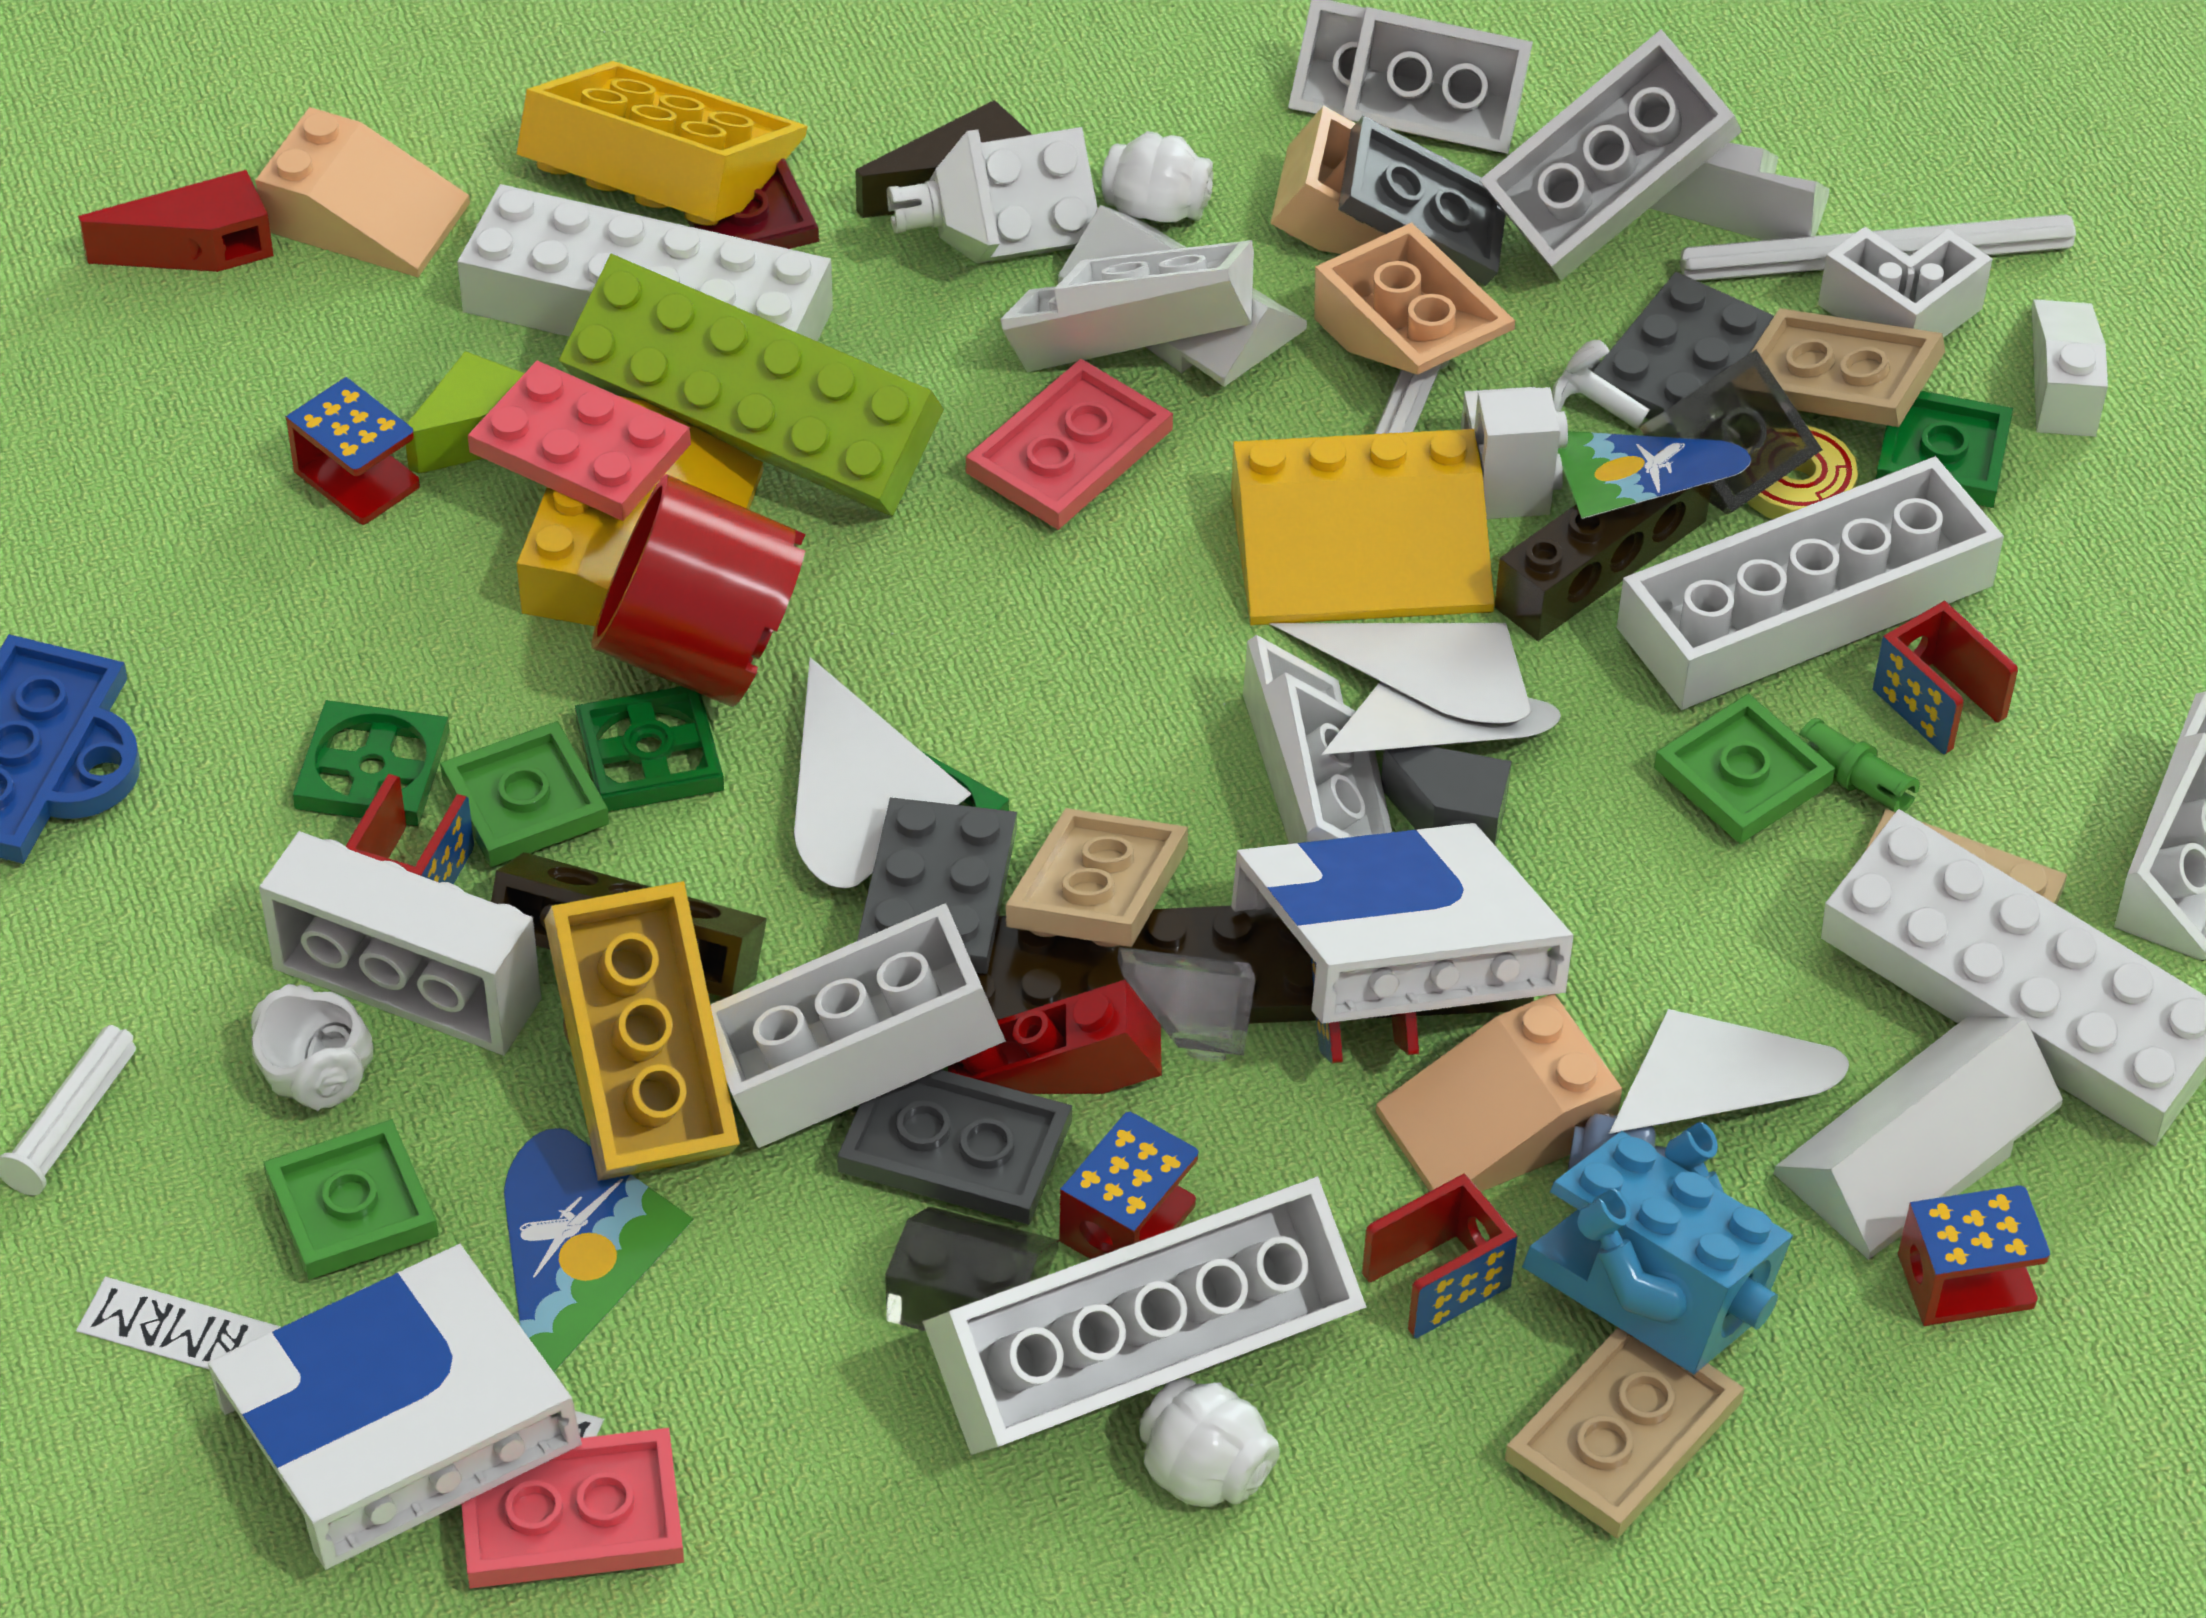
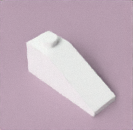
M2033 299L2032 328L2036 432L2096 437L2107 393L2108 379L2106 344L2093 306L2090 303Z

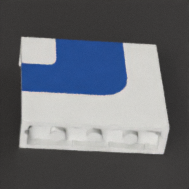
M1475 823L1237 850L1231 907L1235 912L1254 909L1263 910L1272 907L1316 962L1311 1010L1322 1024L1566 993L1574 935Z
M461 1244L427 1258L208 1362L220 1409L224 1415L236 1410L304 1514L313 1551L325 1570L582 1445L571 1395Z

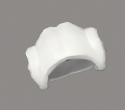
M1147 131L1128 144L1116 143L1110 148L1102 170L1104 201L1108 206H1115L1119 212L1131 217L1147 218L1160 222H1177L1188 217L1189 219L1199 221L1204 212V207L1208 205V201L1211 199L1213 162L1207 158L1197 157L1182 137L1173 135L1162 137L1158 133Z
M287 984L283 988L268 994L264 1000L257 1004L252 1013V1054L255 1063L264 1074L268 1083L272 1085V1090L277 1095L295 1099L303 1106L319 1111L322 1108H331L339 1105L358 1090L363 1073L373 1059L374 1046L368 1028L348 999L334 992H315L308 986Z
M1187 1377L1168 1382L1157 1393L1151 1405L1145 1409L1142 1418H1140V1439L1147 1444L1144 1456L1146 1469L1160 1487L1189 1505L1212 1507L1224 1501H1228L1233 1505L1240 1504L1242 1501L1247 1500L1249 1495L1257 1491L1279 1458L1278 1441L1267 1432L1265 1422L1257 1408L1248 1401L1240 1399L1235 1392L1223 1387L1221 1382L1196 1384L1195 1381Z

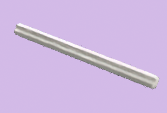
M2067 214L1873 231L1908 256L1914 254L1946 229H1949L1988 256L2069 249L2074 245L2076 236L2072 217ZM1855 233L1686 247L1681 252L1680 267L1682 275L1696 281L1824 270L1826 255Z

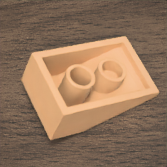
M1324 105L1288 145L1270 224L1319 251L1343 254L1385 234L1338 210L1350 132L1356 123Z
M312 107L307 109L256 178L257 193L268 214L270 233L418 278L470 204V198L467 193L362 122Z
M1412 222L1315 266L1314 319L1347 352L1416 375L1515 329V319Z
M1551 994L1493 1018L1376 1104V1113L1429 1192L1463 1173L1468 1176L1480 1192H1483L1570 1155L1575 1126L1585 1127L1588 1119L1595 1113L1618 1115L1622 1087L1557 996Z

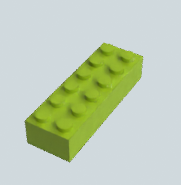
M610 254L558 360L574 377L618 396L645 400L748 455L893 517L944 411L932 390L614 254Z

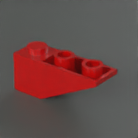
M247 170L78 216L85 257L88 264L219 272L274 256L268 214Z
M1122 980L999 1019L997 1022L1005 1042L948 1066V1072L1029 1094H1104L1162 1076L1161 1022L1126 980Z

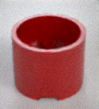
M665 474L654 488L643 508L617 565L596 622L592 638V649L727 706H736L747 692L757 674L758 667L751 664L753 659H759L762 656L773 630L778 631L805 555V550L797 546H801L806 534Z

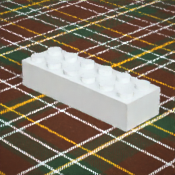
M500 184L457 261L464 313L569 337L610 254L640 265L815 341H818L833 310L831 258Z
M1935 456L1624 577L1617 629L1680 710H1684L1917 617L1944 600L1949 604L1992 587L2004 535Z
M1900 809L1895 812L1825 903L1821 939L1956 1023L1961 1022L1966 1017H2025L2056 1085L2154 1146L2157 1145L2206 1078V996Z
M1317 1176L925 1320L923 1324L970 1454L973 1455L1005 1445L1366 1308V1304L1319 1177Z

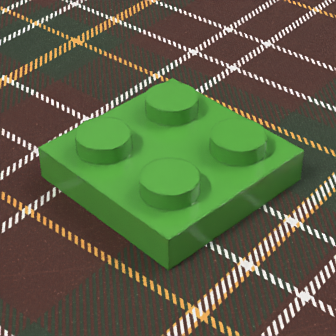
M1749 693L1657 750L1654 768L1739 844H1742L1831 786L1835 773V767Z
M558 721L440 762L442 780L453 800L457 794L469 798L473 837L490 867L512 860L523 852L531 853L609 824L608 808Z
M393 1119L263 1161L266 1179L308 1280L439 1236L437 1220Z

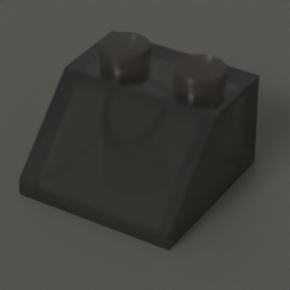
M1757 350L1730 364L1639 426L1644 436L1726 441L1739 445L1749 453L1751 463L1743 472L1712 482L1709 503L1727 515L1822 451V448Z
M929 1206L906 1221L886 1271L887 1321L926 1331L923 1324L925 1320L1047 1276L1057 1253L1059 1240Z

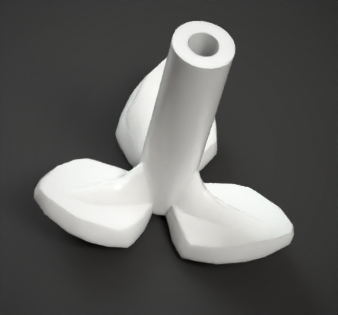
M1600 340L1586 342L1572 356L1562 376L1557 379L1551 393L1556 412L1561 411L1569 395L1582 393L1624 422L1638 429L1650 409L1593 373V370L1600 363L1599 359L1610 351Z

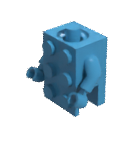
M1702 1122L1696 1123L1670 1140L1665 1150V1157L1656 1152L1655 1148L1648 1142L1640 1138L1631 1137L1625 1132L1620 1131L1554 1181L1550 1193L1572 1205L1577 1210L1530 1245L1522 1268L1690 1373L1696 1374L1750 1327L1756 1330L1759 1329L1769 1318L1778 1300V1294L1771 1291L1793 1234L1774 1224L1762 1211L1746 1207L1724 1193L1717 1173L1715 1171L1708 1172L1704 1162L1715 1156L1718 1149L1717 1139L1713 1131Z

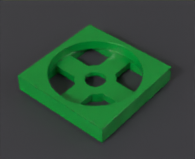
M680 686L575 705L576 721L590 777L606 804L608 812L724 791V776L701 694ZM655 713L670 715L688 724L669 727L665 723L656 720ZM629 717L631 726L625 731L623 736L600 739L611 726ZM653 737L661 742V746L656 751L644 752L637 747V743L643 738ZM702 748L703 756L695 770L670 774L667 759L673 752ZM631 760L641 765L644 779L618 783L605 774L603 765Z
M325 700L293 792L295 809L362 818L387 775L392 774L400 777L401 784H407L406 787L402 788L406 825L419 826L450 732L448 717ZM343 729L370 732L366 745L355 751L330 748L334 735ZM397 736L420 739L426 749L425 761L396 757L392 750ZM370 758L380 759L385 764L376 773H366L360 769L362 762ZM321 773L348 776L352 783L349 795L342 794L328 786L320 777Z

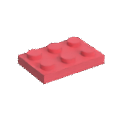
M1080 358L966 456V474L1059 530L1173 430V413Z
M538 360L468 434L470 453L622 521L626 519L691 445L690 427Z
M669 1428L581 1438L582 1445L462 1503L469 1588L684 1563Z

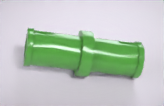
M1819 718L1811 719L1800 731L1799 735L1809 740L1807 744L1835 767L1834 774L1840 786L1849 791L1859 789L1894 812L1898 809L1905 812L1915 800L1914 796L1909 795L1905 791L1908 789L1913 793H1917L1920 788L1919 780L1908 776L1879 758L1878 751L1874 746L1864 741L1859 743L1853 742L1826 725Z

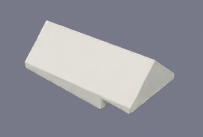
M1311 0L1288 108L1316 114L1324 105L1352 122H1358L1364 115L1390 130L1508 154L1521 103L1533 42L1370 7L1364 8L1331 0Z
M1728 143L1651 206L1650 209L1760 240L1816 236L1830 189L1817 181L1776 175L1778 156L1766 149Z
M1100 205L1058 274V284L1081 260L1187 247L1138 218ZM1253 288L1251 324L1151 345L1146 348L1180 373L1194 365L1225 387L1306 330L1307 320Z
M1252 240L1081 260L1057 286L1029 289L1001 318L1002 330L1026 371L1031 372L1077 362L1080 358L1087 360L1251 324L1254 260Z
M1258 635L1248 640L1243 697L1289 844L1391 833L1392 828L1375 750L1321 755L1356 712L1344 705L1339 680Z
M2206 691L2196 693L2128 871L2114 928L2200 961L2206 960Z
M1966 1017L1777 1164L1774 1169V1175L1869 1260L1902 1236L1910 1202L1960 1194L2011 1156L2014 1141L2061 1107L2063 1098L2025 1017Z

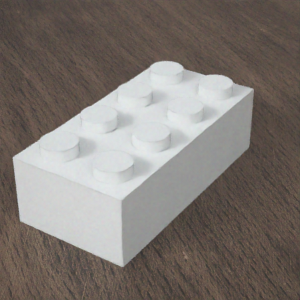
M1661 29L1483 176L1480 181L1493 200L1562 281L1742 131L1735 115Z
M298 831L259 886L272 964L275 970L503 1056L541 1000L533 917L523 914L519 909L511 905L487 901L464 892L452 883L433 881L409 872L395 862L379 861L349 850L338 841L331 839L322 840Z
M946 903L711 1004L726 1080L735 1103L758 1148L1005 1042V1038Z

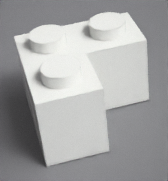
M1863 227L1826 255L1818 305L1835 317L1943 333L1944 338L1982 310L1993 258L1949 229H1946L1914 254L1908 256L1867 227Z
M1523 387L1464 391L1461 429H1474L1483 474L1487 519L1550 515L1553 490H1561L1563 484L1562 461L1558 448H1566L1568 444L1566 414L1564 411L1556 412L1551 388Z

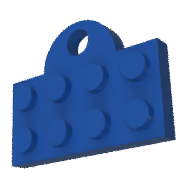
M8 634L0 648V858L24 864L50 817L76 819L99 814L121 802L135 786L140 773V756L136 737L130 726L122 718L110 712L111 707L127 681L124 662ZM114 763L119 765L117 770L107 775L89 773L98 764Z

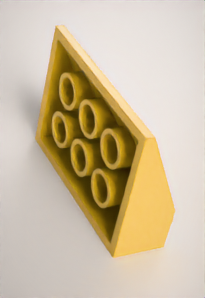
M611 61L528 88L526 90L516 154L537 161V168L552 174L572 173L586 178L585 183L594 189L602 191L622 190L635 195V201L641 205L652 208L671 207L685 212L684 217L688 221L701 225L718 224L719 220L743 211L755 197L754 191L757 188L761 190L777 171L776 164L781 158L786 160L806 137L807 125Z
M622 397L690 427L691 445L665 474L746 509H750L763 473L762 461L645 400ZM656 485L624 521L547 487L517 561L522 614L596 626L617 565L638 518Z
M1474 429L1233 442L1231 496L1250 625L1494 612L1495 603L1483 474Z

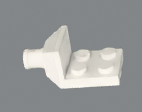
M1082 127L982 143L979 130H970L962 136L938 165L929 181H925L924 184L887 188L888 209L895 213V216L890 218L895 234L903 233L910 229L929 226L932 228L938 227L939 237L976 264L1075 248L1098 210Z

